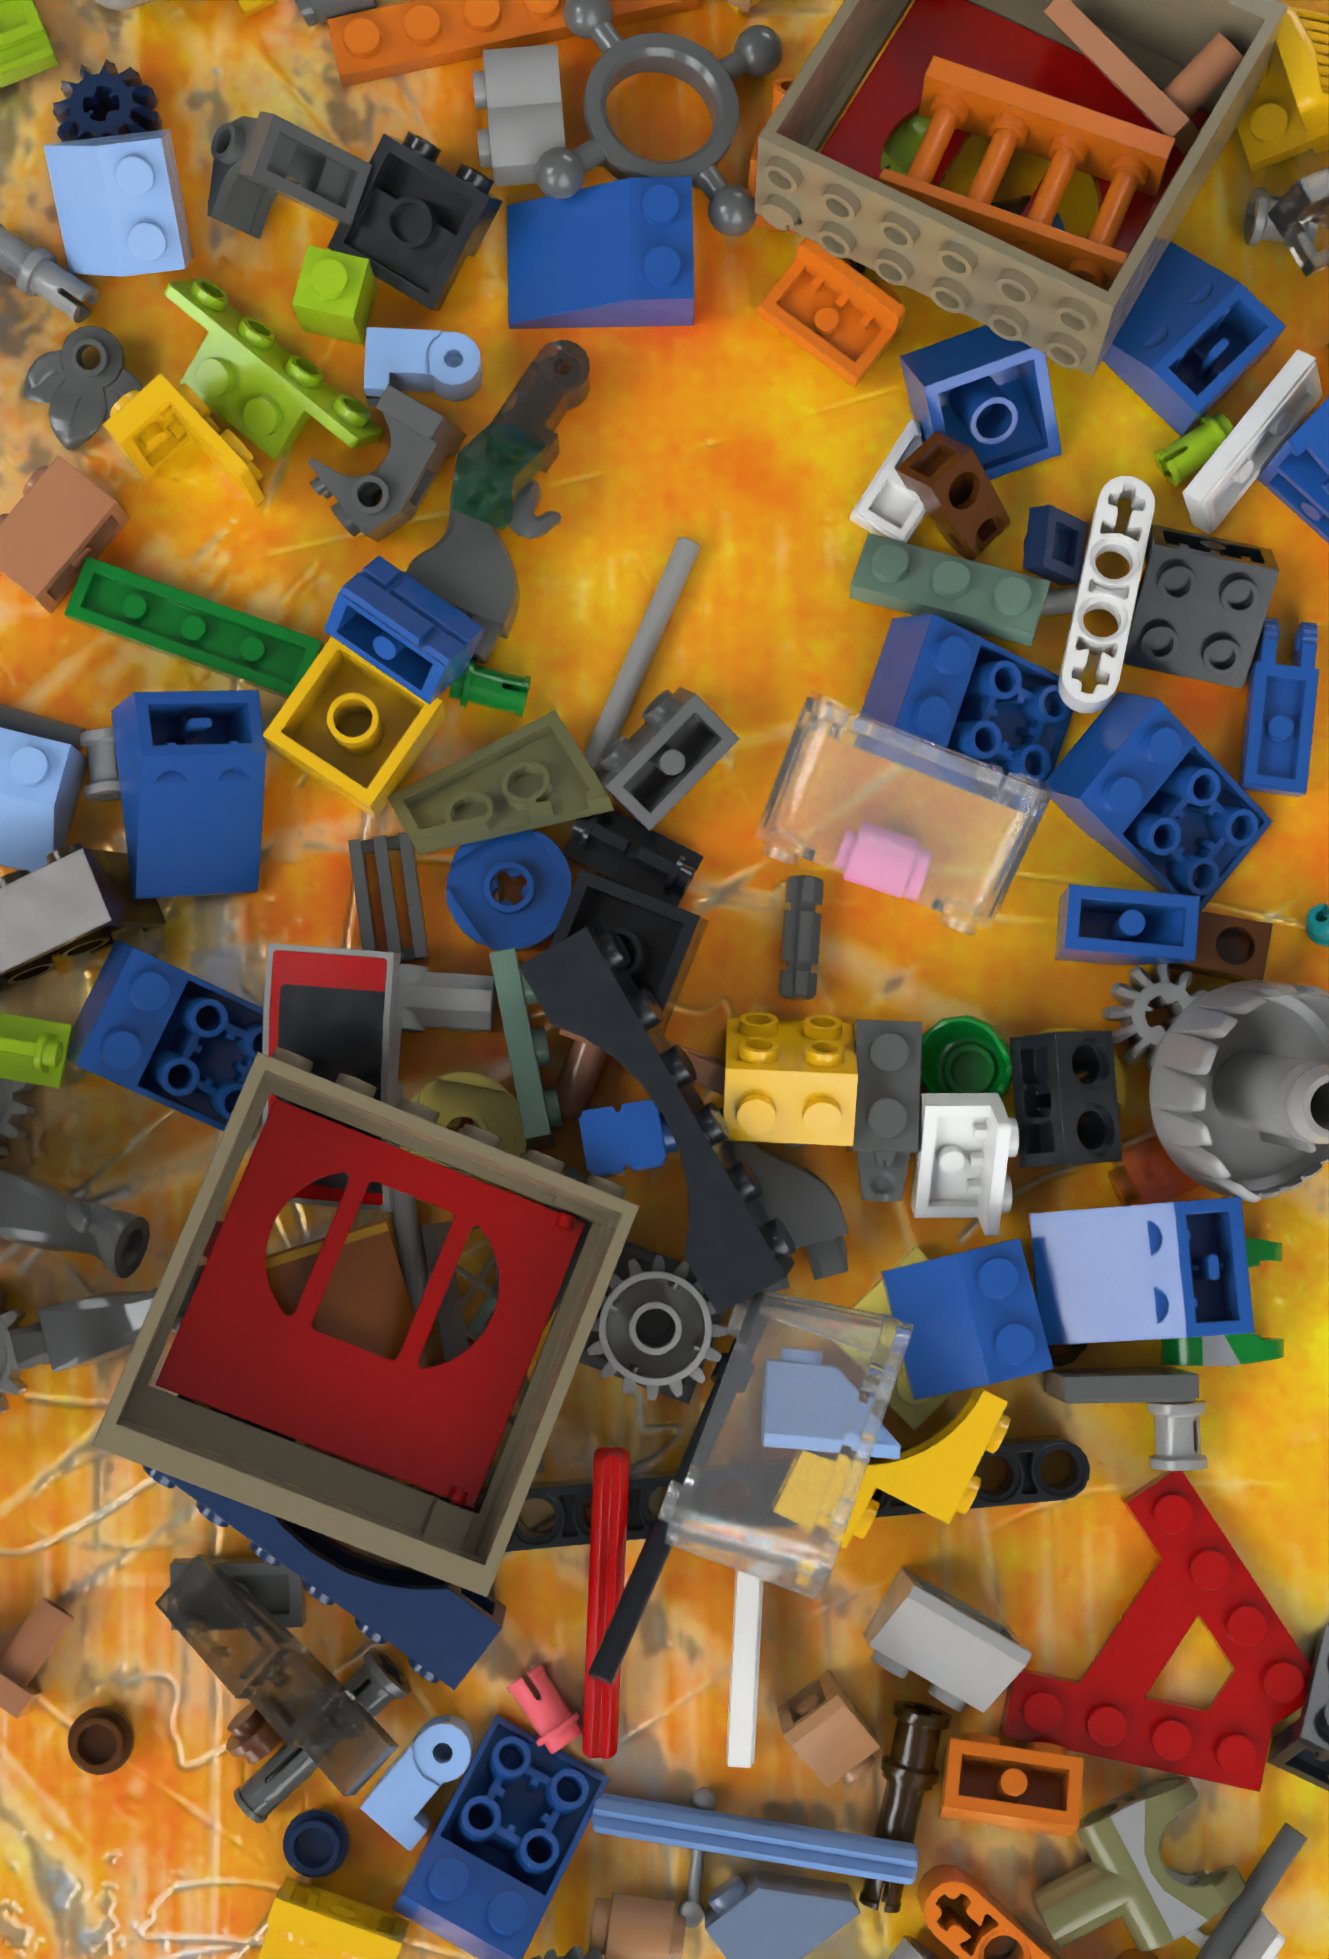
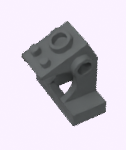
M260 111L258 118L242 116L231 123H225L220 126L213 137L211 153L214 160L207 215L254 238L260 239L269 210L276 196L281 194L333 221L351 225L372 165L275 114Z
M389 384L376 408L383 412L389 426L391 446L387 457L377 470L365 476L349 477L336 472L312 457L308 462L318 475V477L310 482V485L318 495L322 494L326 499L333 495L337 499V502L330 508L345 529L354 537L362 532L366 537L377 542L413 519L447 455L451 454L455 457L467 436L444 416ZM382 494L381 501L376 505L377 499Z

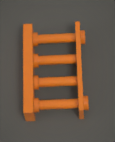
M933 56L924 77L919 110L920 116L931 119L907 175L883 168L878 181L1108 291L1128 257V253L1114 249L1112 246L1135 191H1139L1156 197L1176 138ZM955 129L991 140L967 196L931 184ZM1016 149L1051 161L1027 218L991 205L1013 152ZM1075 170L1111 182L1088 239L1051 226Z

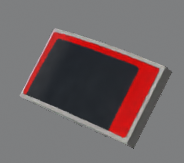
M268 943L263 1007L262 1054L272 1057L276 1047L296 1053L314 1062L312 1074L334 1083L339 1073L355 1077L377 1088L374 1099L397 1108L403 1099L404 1083H397L402 1019H396L401 953ZM272 1094L269 1095L267 1103L262 1112L263 1127L270 1112V1109L273 1105V1102L276 1098L278 1100H281L283 1102H286L288 1104L311 1112L315 1115H318L320 1117H323L325 1119H328L330 1121H333L335 1123H338L340 1125H343L345 1127H348L350 1129H353L355 1131H358L360 1133H363L365 1135H368L370 1137H373L395 1147H399V1145L381 1139L377 1136H374L372 1134H369L367 1132H364L362 1130H359L357 1128H354L352 1126H349L347 1124H344L342 1122H339L337 1120H334L332 1118H329L327 1116H324L322 1114H319L317 1112H314L312 1110H309L307 1108H304L302 1106H299L297 1104H294ZM345 1173L319 1179L300 1190L288 1202L338 1207L348 1183V1176ZM371 1182L367 1187L359 1209L393 1211L394 1189L377 1182Z

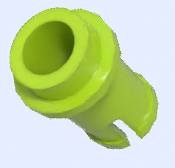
M1221 412L1212 417L1208 414L1202 415L1198 420L1199 425L1164 449H1159L1154 453L1155 462L1163 476L1165 477L1171 473V476L1168 477V482L1172 486L1177 487L1184 479L1200 470L1234 429L1228 418Z

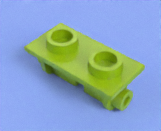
M0 1012V1078L60 1089L73 1025Z

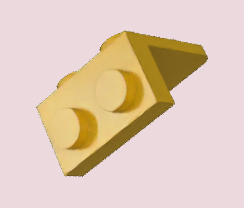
M160 373L140 392L132 390L126 393L112 407L110 418L103 426L127 461L145 480L192 439L255 507L265 499L257 484L263 477V474L251 461L254 459L253 455L229 429H226L219 436L221 430L209 416L211 411L186 383L175 389Z
M749 1012L741 1015L740 1018L727 1020L723 1118L728 1126L730 1137L725 1140L853 1146L858 1068L852 1025L843 1023L839 1018L830 1015H812L806 1017L804 1021L778 1020L776 1016L765 1012Z

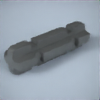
M809 875L790 876L786 881L785 902L791 903V908L784 911L780 962H787L786 970H780L778 992L781 997L792 1000L813 999L816 994L817 973H811L812 965H818L821 913H815L816 905H822L824 884L822 879Z

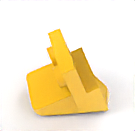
M1288 6L1260 86L1237 124L1240 139L1252 173L1310 149L1314 150L1315 156L1329 150V14Z

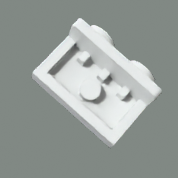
M921 1093L918 1153L915 1154L910 1204L915 1218H978L985 1236L999 1235L1001 1213H1009L1012 1206V1183L1009 1174H1006L1008 1157L1017 1156L1019 1148L1016 1118H1008L999 1093Z

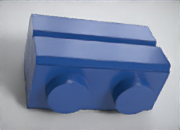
M379 555L365 566L361 573H357L342 586L324 628L327 634L429 705L445 691L447 686H450L464 673L484 632V628L470 619L462 610L451 606L418 583L410 574L399 570Z
M652 1099L622 1104L621 1110L618 1112L615 1111L613 1106L582 1111L581 1118H579L587 1171L592 1175L602 1178L624 1175L627 1167H631L634 1173L663 1168L666 1154L678 1152V1146L662 1112L659 1113L658 1107Z

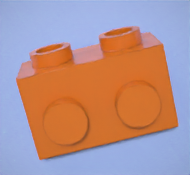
M805 237L798 245L795 261L758 305L757 315L856 388L900 333L906 308L901 304L898 294L889 285L878 279L868 280L851 267L849 258L832 256L818 243Z

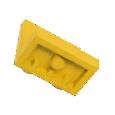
M287 1876L274 1899L266 1921L269 1927L258 1959H397L410 1921Z

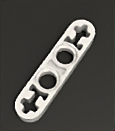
M1120 476L1111 479L1105 484L1100 492L1093 513L1058 680V692L1062 701L1070 709L1079 713H1095L1104 709L1111 702L1120 680L1155 509V497L1151 488L1143 480L1133 476ZM1120 498L1130 499L1131 510H1133L1126 525L1124 535L1113 533L1118 515V507L1116 505ZM1105 552L1119 553L1127 559L1130 572L1125 577L1109 579L1097 570L1095 559ZM1094 609L1106 610L1116 618L1118 630L1108 637H1097L1086 630L1083 616ZM1089 653L1101 655L1095 674V681L1101 685L1095 687L1093 694L1082 692L1081 681L1074 679L1082 676Z

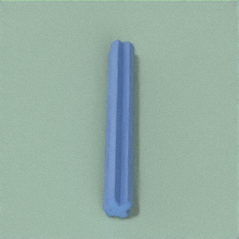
M603 1793L601 1798L596 1799L592 1812V1829L599 1834L907 1885L914 1883L917 1875L919 1851L918 1847L912 1843Z

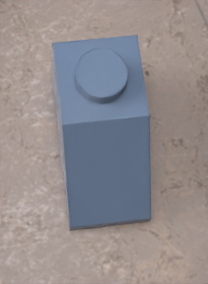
M755 1871L743 1881L738 1875L726 1880L709 1896L707 1901L710 1907L704 1910L705 1930L726 1959H802L860 1914L856 1895L848 1884L763 1871Z

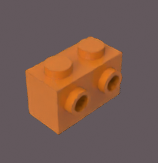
M967 1732L961 1734V1739L950 1738L944 1751L938 1818L1070 1838L1079 1828L1084 1769L1083 1757L1066 1755L1067 1749L1065 1747L1049 1743L1030 1742L1027 1743L1026 1749L1000 1745V1738L982 1733Z

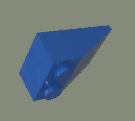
M692 176L625 178L581 188L575 195L567 199H554L546 196L507 205L509 329L694 326Z

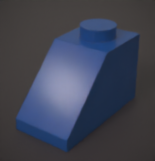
M1069 884L1059 900L1055 960L1118 966L1192 963L1196 960L1200 896Z

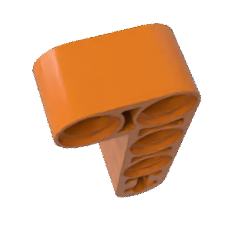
M949 1864L938 1865L931 1868L922 1877L918 1886L917 1897L926 1924L932 1933L960 1959H988L984 1956L988 1942L1002 1935L1010 1936L1016 1940L1014 1951L1006 1959H1062L974 1878L958 1866ZM945 1894L953 1900L958 1896L960 1897L968 1916L973 1920L969 1928H967L964 1918L953 1908L946 1906L941 1910L938 1899ZM1137 1948L1123 1951L1115 1959L1159 1958L1150 1951L1141 1952Z

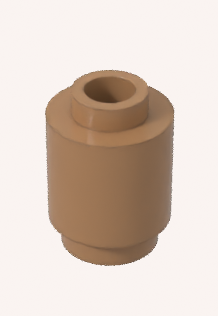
M612 1893V1899L595 1897L588 1953L594 1949H599L601 1954L604 1955V1959H669V1957L681 1959L686 1917L674 1915L675 1901L620 1893Z

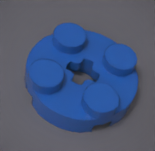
M531 829L459 847L454 855L447 877L446 900L455 922L471 940L495 952L515 948L516 952H523L540 946L554 936L572 891V875L564 854L549 837ZM506 872L511 879L522 875L527 880L528 884L521 889V894L524 898L521 902L513 905L507 899L498 903L492 895L499 889L496 878L500 874Z

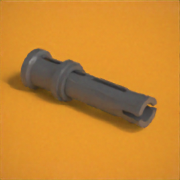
M371 1648L364 1654L365 1664L340 1688L330 1687L323 1694L320 1704L322 1709L252 1777L234 1791L233 1795L236 1803L251 1820L256 1823H263L268 1818V1815L303 1781L308 1779L347 1739L354 1741L358 1738H364L371 1731L370 1722L395 1698L404 1699L411 1692V1687L404 1674L384 1653L376 1648Z

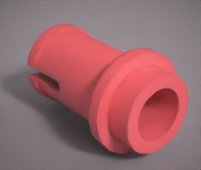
M541 1663L527 1672V1675L540 1694L539 1699H535L521 1677L510 1684L507 1689L509 1693L513 1694L540 1736L535 1740L537 1746L545 1744L550 1754H553L583 1733V1729L577 1721L582 1715L579 1711L572 1714L545 1672L544 1665Z

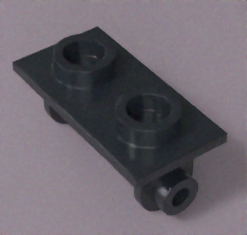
M615 810L576 819L570 832L572 837L563 852L567 858L620 885L678 907L704 856L653 830L649 831L640 823Z

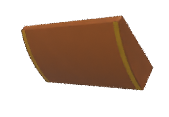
M386 1219L350 1229L312 1321V1327L316 1331L391 1360L396 1359L415 1313ZM325 1237L266 1256V1272L271 1291L286 1315H292L295 1312ZM425 1346L418 1361L421 1368L431 1367ZM305 1443L306 1447H309L316 1451L322 1452L324 1454L340 1459L347 1463L353 1464L355 1466L371 1471L378 1475L384 1476L386 1478L402 1483L409 1487L414 1486L407 1482L401 1481L389 1475L383 1474L376 1470L370 1469L368 1467H365L363 1465L352 1462L350 1460L339 1457L337 1455H334L332 1453H329L327 1451L321 1450L319 1448H316Z

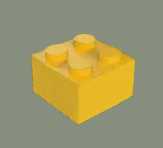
M331 636L263 733V737L272 751L377 819L389 801L387 797L395 793L447 716L443 700L437 698L429 705Z

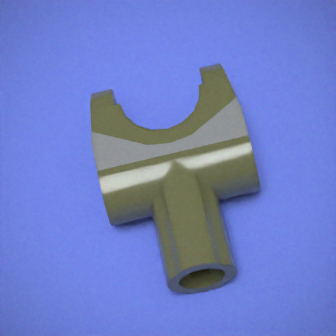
M1178 1776L1126 1792L1080 1818L1079 1828L1076 1831L1091 1861L1031 1892L1033 1900L1059 1949L1121 1917L1137 1949L1141 1952L1151 1951L1199 1928L1235 1901L1243 1892L1245 1882L1236 1866H1225L1208 1874H1205L1204 1870L1187 1874L1175 1872L1162 1862L1160 1841L1167 1825L1178 1817L1176 1812L1188 1806L1198 1796L1189 1777Z

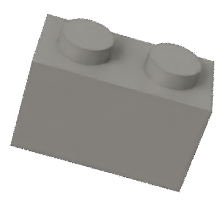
M902 1566L863 1633L867 1644L875 1649L871 1656L875 1663L905 1679L909 1670L932 1682L928 1689L929 1694L959 1712H962L966 1704H969L984 1713L1026 1667L1032 1656L1030 1650L1013 1631Z

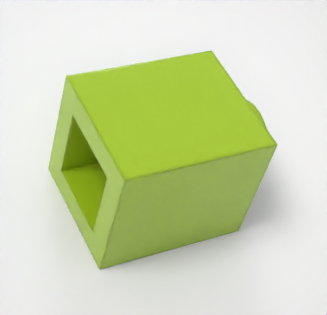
M311 245L307 246L292 302L304 332L363 345L366 327L368 326L378 288L369 259Z

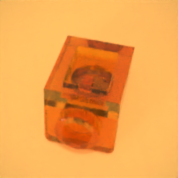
M1157 1133L1122 1149V1161L1112 1162L1115 1169L1107 1172L1111 1187L1122 1206L1164 1203L1201 1186L1183 1173L1172 1161L1162 1146Z

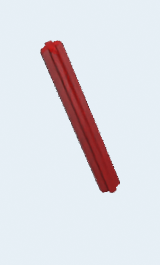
M599 1447L595 1450L593 1458L582 1752L590 1759L612 1758L617 1753L621 1666L612 1685L600 1682L587 1673L624 1591L630 1454L628 1450L622 1447Z

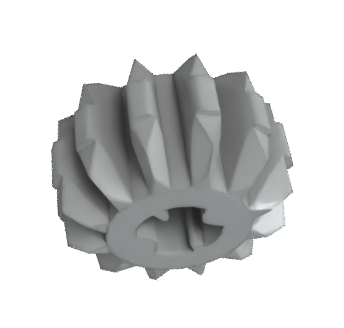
M1155 964L1151 972V979L1140 966L1129 970L1128 975L1131 987L1117 982L1109 990L1113 998L1120 1002L1123 1007L1110 1006L1102 1010L1103 1019L1120 1021L1121 1029L1112 1032L1113 1044L1120 1043L1125 1039L1131 1042L1124 1052L1123 1060L1128 1064L1135 1063L1146 1050V1065L1149 1071L1152 1069L1157 1049L1166 1033L1161 1025L1154 1027L1148 1025L1145 1015L1153 1011V1008L1147 1006L1149 1001L1155 1009L1166 1007L1169 1011L1171 1019L1162 1023V1025L1169 1028L1187 1006L1208 993L1206 989H1202L1190 995L1188 994L1186 989L1192 982L1193 974L1188 970L1180 972L1170 983L1168 964Z

